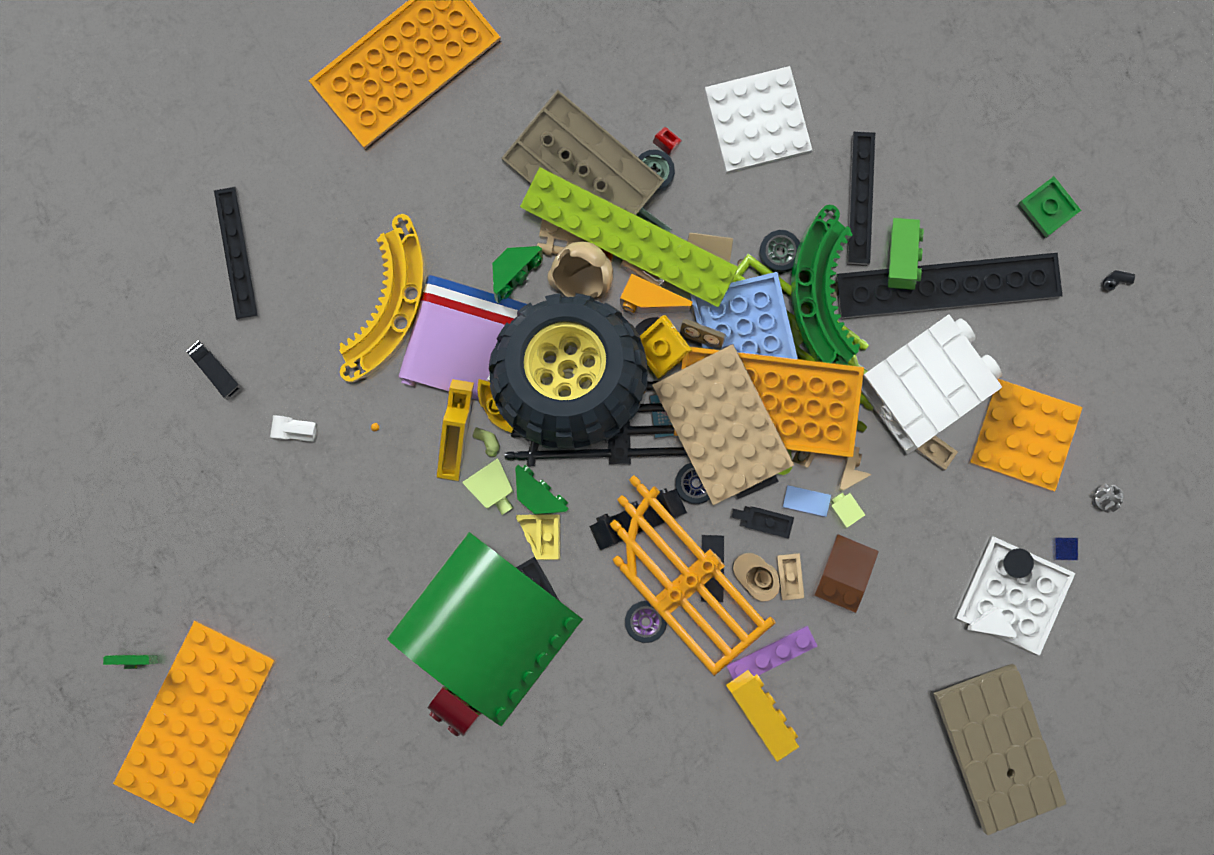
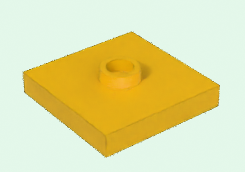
M662 315L640 335L646 354L647 365L658 379L662 378L692 351L666 315Z

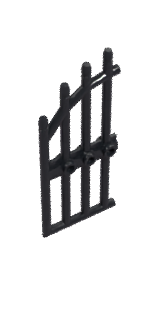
M647 381L646 390H654L652 385L658 381ZM662 403L640 404L637 413L666 411ZM628 420L620 429V432L608 440V449L537 451L538 443L530 441L528 451L505 452V459L527 460V467H535L536 460L580 458H609V465L631 464V457L688 456L684 447L631 448L630 435L674 434L673 425L630 426V420ZM512 430L511 437H522L514 430Z

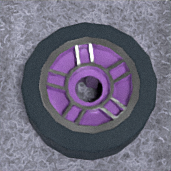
M640 601L632 605L625 617V628L628 634L635 641L641 643H652L658 640L665 633L667 622L648 601ZM649 618L650 624L643 626L642 619Z

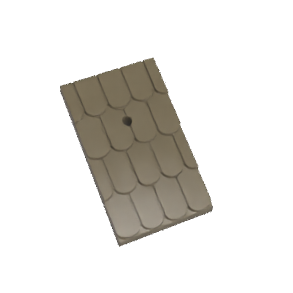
M558 89L501 157L530 183H532L539 167L634 215L640 211L665 181ZM563 151H568L569 155L567 157H561Z
M1009 664L933 693L983 832L986 835L996 833L1067 804L1016 665Z

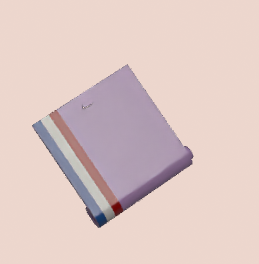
M428 275L398 378L402 379V384L414 387L415 383H421L448 392L452 379L473 382L472 399L478 400V379L488 381L487 378L490 375L489 360L491 352L497 343L496 338L507 322L510 324L517 317V311L527 304L509 298L502 299L497 303L493 293Z

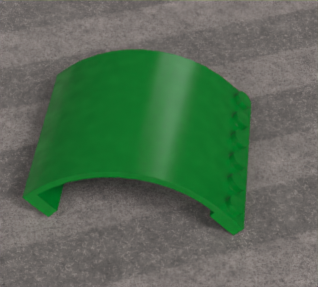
M469 532L387 640L455 695L499 726H502L583 619Z

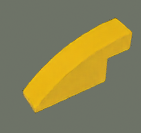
M455 379L451 381L447 409L442 424L437 478L459 481L473 396V382Z

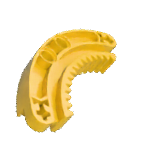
M405 214L395 216L392 220L393 230L386 234H380L376 239L378 244L382 245L379 249L384 253L381 256L383 261H385L383 267L385 270H388L383 272V276L387 280L382 281V284L386 288L381 289V293L385 297L378 298L382 305H375L378 314L371 313L374 320H366L368 328L361 326L362 334L360 335L355 332V340L353 341L348 338L347 346L342 342L340 343L339 351L346 362L340 368V376L346 382H356L363 377L370 376L382 367L401 347L413 327L424 290L425 268L419 237L411 219ZM401 219L404 222L408 221L406 224L408 232L410 233L413 229L415 233L406 235L403 240L400 238V235H405L402 228L396 227ZM411 289H415L418 292L417 297L413 300L406 298V293ZM399 319L407 320V326L404 329L396 328V322ZM357 361L360 362L362 369L365 371L362 374L360 370L355 371L353 378L349 375L345 376L347 367L352 369L358 367L355 364Z

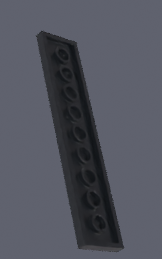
M1058 252L918 266L917 268H922L921 281H916L915 289L889 288V269L836 274L841 319L1060 298L1063 296Z

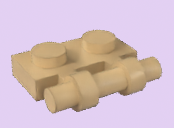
M542 219L539 237L546 238L547 243H538L537 246L542 248V252L545 255H558L564 248L554 246V240L567 242V245L573 242L584 241V239Z

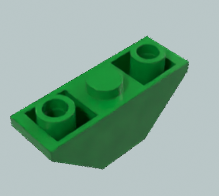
M541 247L507 248L492 263L493 292L497 303L502 299H507L511 295L513 288L518 283H523L533 268L536 269L543 261Z
M517 465L515 467L517 500L534 515L568 512L569 508L566 506L568 502L561 495L558 494L555 497L549 492L551 487L541 479L538 482L532 476L535 473L526 465L523 467Z

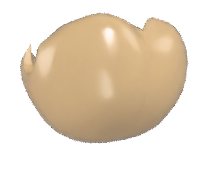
M573 242L564 247L555 257L547 279L553 289L561 291L566 297H575L576 293L601 298L611 287L613 267L608 257L595 244L590 242Z

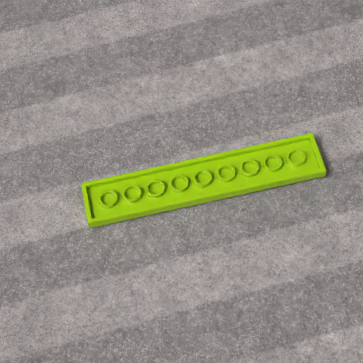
M539 167L520 205L526 211L595 244L716 307L720 306L739 269L738 266Z

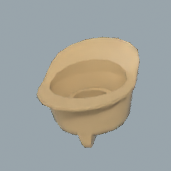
M744 553L738 556L733 566L734 575L738 581L757 600L769 601L775 598L780 588L776 569L756 554Z

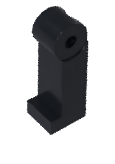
M199 340L186 351L224 399H230L242 388L241 384Z

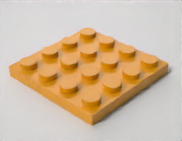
M997 379L1002 388L991 395L969 463L1055 492L1083 407Z

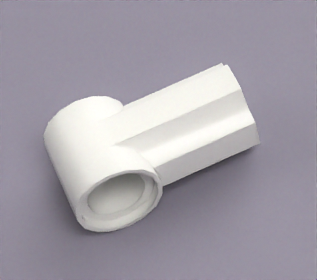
M273 415L270 438L314 442L316 423Z

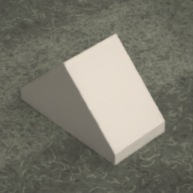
M994 607L968 625V630L1016 638V632L998 607Z

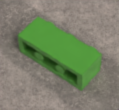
M893 218L888 279L889 288L915 289L916 281H921L922 268L917 267L918 261H922L923 248H919V242H923L924 228H920V220Z

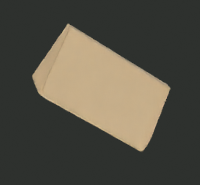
M689 233L688 242L730 262L733 238Z

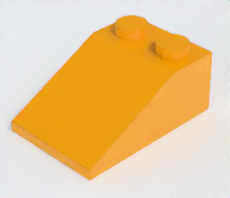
M631 274L620 297L622 309L631 314H635V312H690L693 303L634 274Z

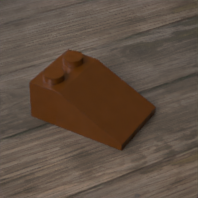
M837 534L812 596L851 613H856L879 551Z

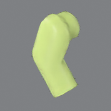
M476 427L472 437L484 441L485 453L488 456L493 457L497 455L500 445L495 434Z

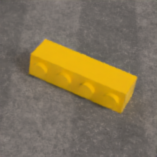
M747 670L728 683L726 687L771 755L778 762L799 748L795 740L798 736L791 726L787 728L784 724L787 719L780 709L776 711L773 707V704L776 702L771 694L763 692L761 687L764 684L757 674L753 676Z

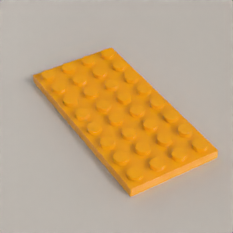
M408 0L313 76L309 82L363 148L366 149L500 41L501 37L470 0Z
M689 346L692 351L683 358L681 370L720 350ZM738 352L786 449L853 457L864 367Z
M194 621L113 784L194 824L276 660Z

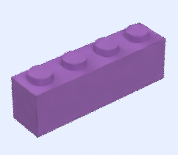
M804 626L729 663L726 668L732 680L747 670L753 676L756 674L759 676L817 647V644L808 626Z

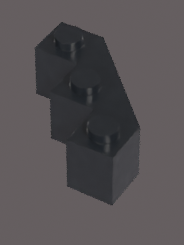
M665 488L660 490L656 499L674 519L687 514L677 489L668 491ZM634 501V502L630 503V504H632L636 509H637L638 506L640 505V504L638 503V501ZM649 505L643 514L645 520L653 528L665 524V521ZM626 511L611 517L608 513L596 518L597 523L589 526L600 551L623 542L617 532L612 529L610 523L616 520L628 532L632 517ZM640 526L638 527L637 535L644 533Z

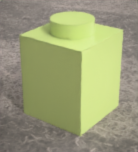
M842 492L832 499L834 504L830 508L844 528L849 527L865 516L850 493L845 496Z

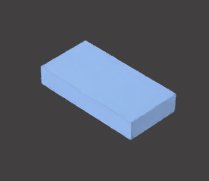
M787 485L782 507L827 517L831 495Z

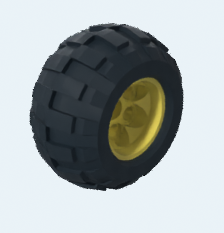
M561 293L545 296L546 300L535 305H532L530 302L517 311V317L510 324L507 322L496 338V346L491 352L489 360L490 389L502 417L516 433L526 440H531L541 444L544 448L561 450V448L582 450L590 448L592 444L604 439L607 441L614 437L628 420H632L635 416L647 387L646 354L641 338L634 326L622 316L620 311L610 304H603L595 301L594 297L576 293L575 297H562ZM569 346L577 349L575 354L569 355L566 353ZM549 356L556 357L555 362L551 364L546 363L544 359ZM590 358V360L595 361V364L589 368L585 367V361ZM573 369L574 377L570 379L564 378L565 373L563 370ZM547 377L553 379L550 385L542 384V379ZM587 380L592 382L588 389L580 387ZM561 390H569L571 395L569 397H560Z

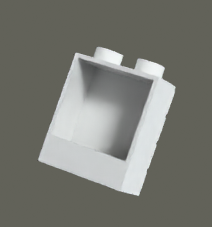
M948 314L863 375L862 393L907 455L1002 388L997 380L1002 376L999 365L989 355H984L982 358L971 345L976 339L975 334L968 323L961 318L954 322Z

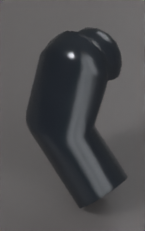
M1114 270L1104 278L1103 286L1106 290L1112 291L1121 282L1133 285L1135 274Z

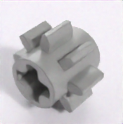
M1104 484L1095 493L1097 496L1095 499L1096 504L1103 511L1110 509L1112 512H1115L1121 507L1120 504L1124 502L1122 500L1124 497L1123 492L1116 485L1109 487L1107 484Z

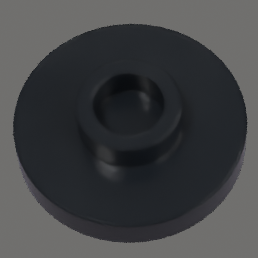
M1016 548L1010 550L1005 555L1003 566L1009 576L1024 578L1032 572L1034 560L1027 550Z

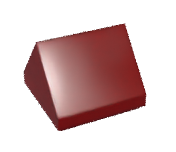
M666 127L660 130L653 139V143L669 156L682 141Z

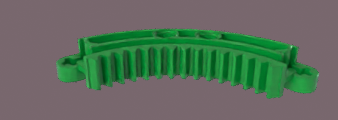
M829 204L818 212L801 239L793 264L791 297L797 327L815 361L832 363L836 359L835 364L848 365L847 363L859 352L860 344L853 345L854 337H846L849 330L842 331L841 329L845 323H838L837 321L841 314H834L838 306L832 305L836 298L830 296L835 292V289L830 288V286L835 284V281L830 278L836 275L833 269L838 266L836 261L840 258L839 253L843 251V246L847 244V240L853 234L850 230L851 228L845 227L838 221L840 218L839 209ZM824 211H832L833 219L830 218L825 222L823 220L826 216V213ZM799 273H805L807 275V283H803L800 281ZM802 304L809 306V314H804L801 311Z

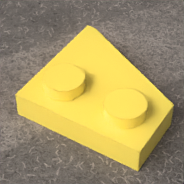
M516 515V519L525 533L527 542L532 547L536 560H560V515Z

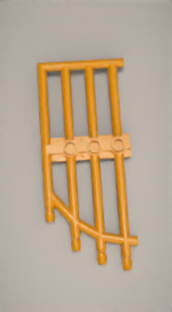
M633 475L629 481L633 487H636V490L644 499L637 509L629 503L625 496L621 495L617 499L632 519L628 532L621 527L622 525L618 521L614 520L610 523L612 529L626 543L627 564L618 555L612 560L715 676L776 622L772 617L764 620L720 571L725 567L721 559L711 549L704 553L656 499L660 491L655 486L649 491ZM649 505L697 557L698 560L689 568L643 517ZM639 526L680 571L681 575L673 582L669 580L635 541ZM636 556L665 587L656 597L637 576ZM712 577L721 584L758 626L749 635L704 586ZM696 591L741 640L733 649L724 642L687 600ZM680 605L724 654L716 663L710 659L671 615Z

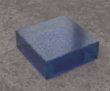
M1054 538V560H1078V538Z

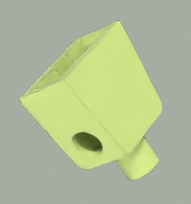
M498 458L462 482L487 509L496 505L502 515L513 509V506L506 497L514 492Z

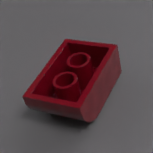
M445 686L441 688L427 707L431 711L429 715L439 723L442 720L449 725L447 729L457 737L459 735L465 736L482 715V713Z

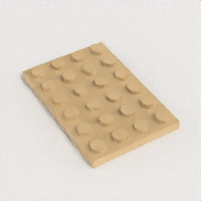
M734 344L652 385L713 505L794 466Z

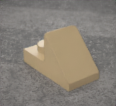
M854 446L853 457H846L838 487L839 491H843L871 475L854 470L855 466L859 467L862 454L859 453V447Z

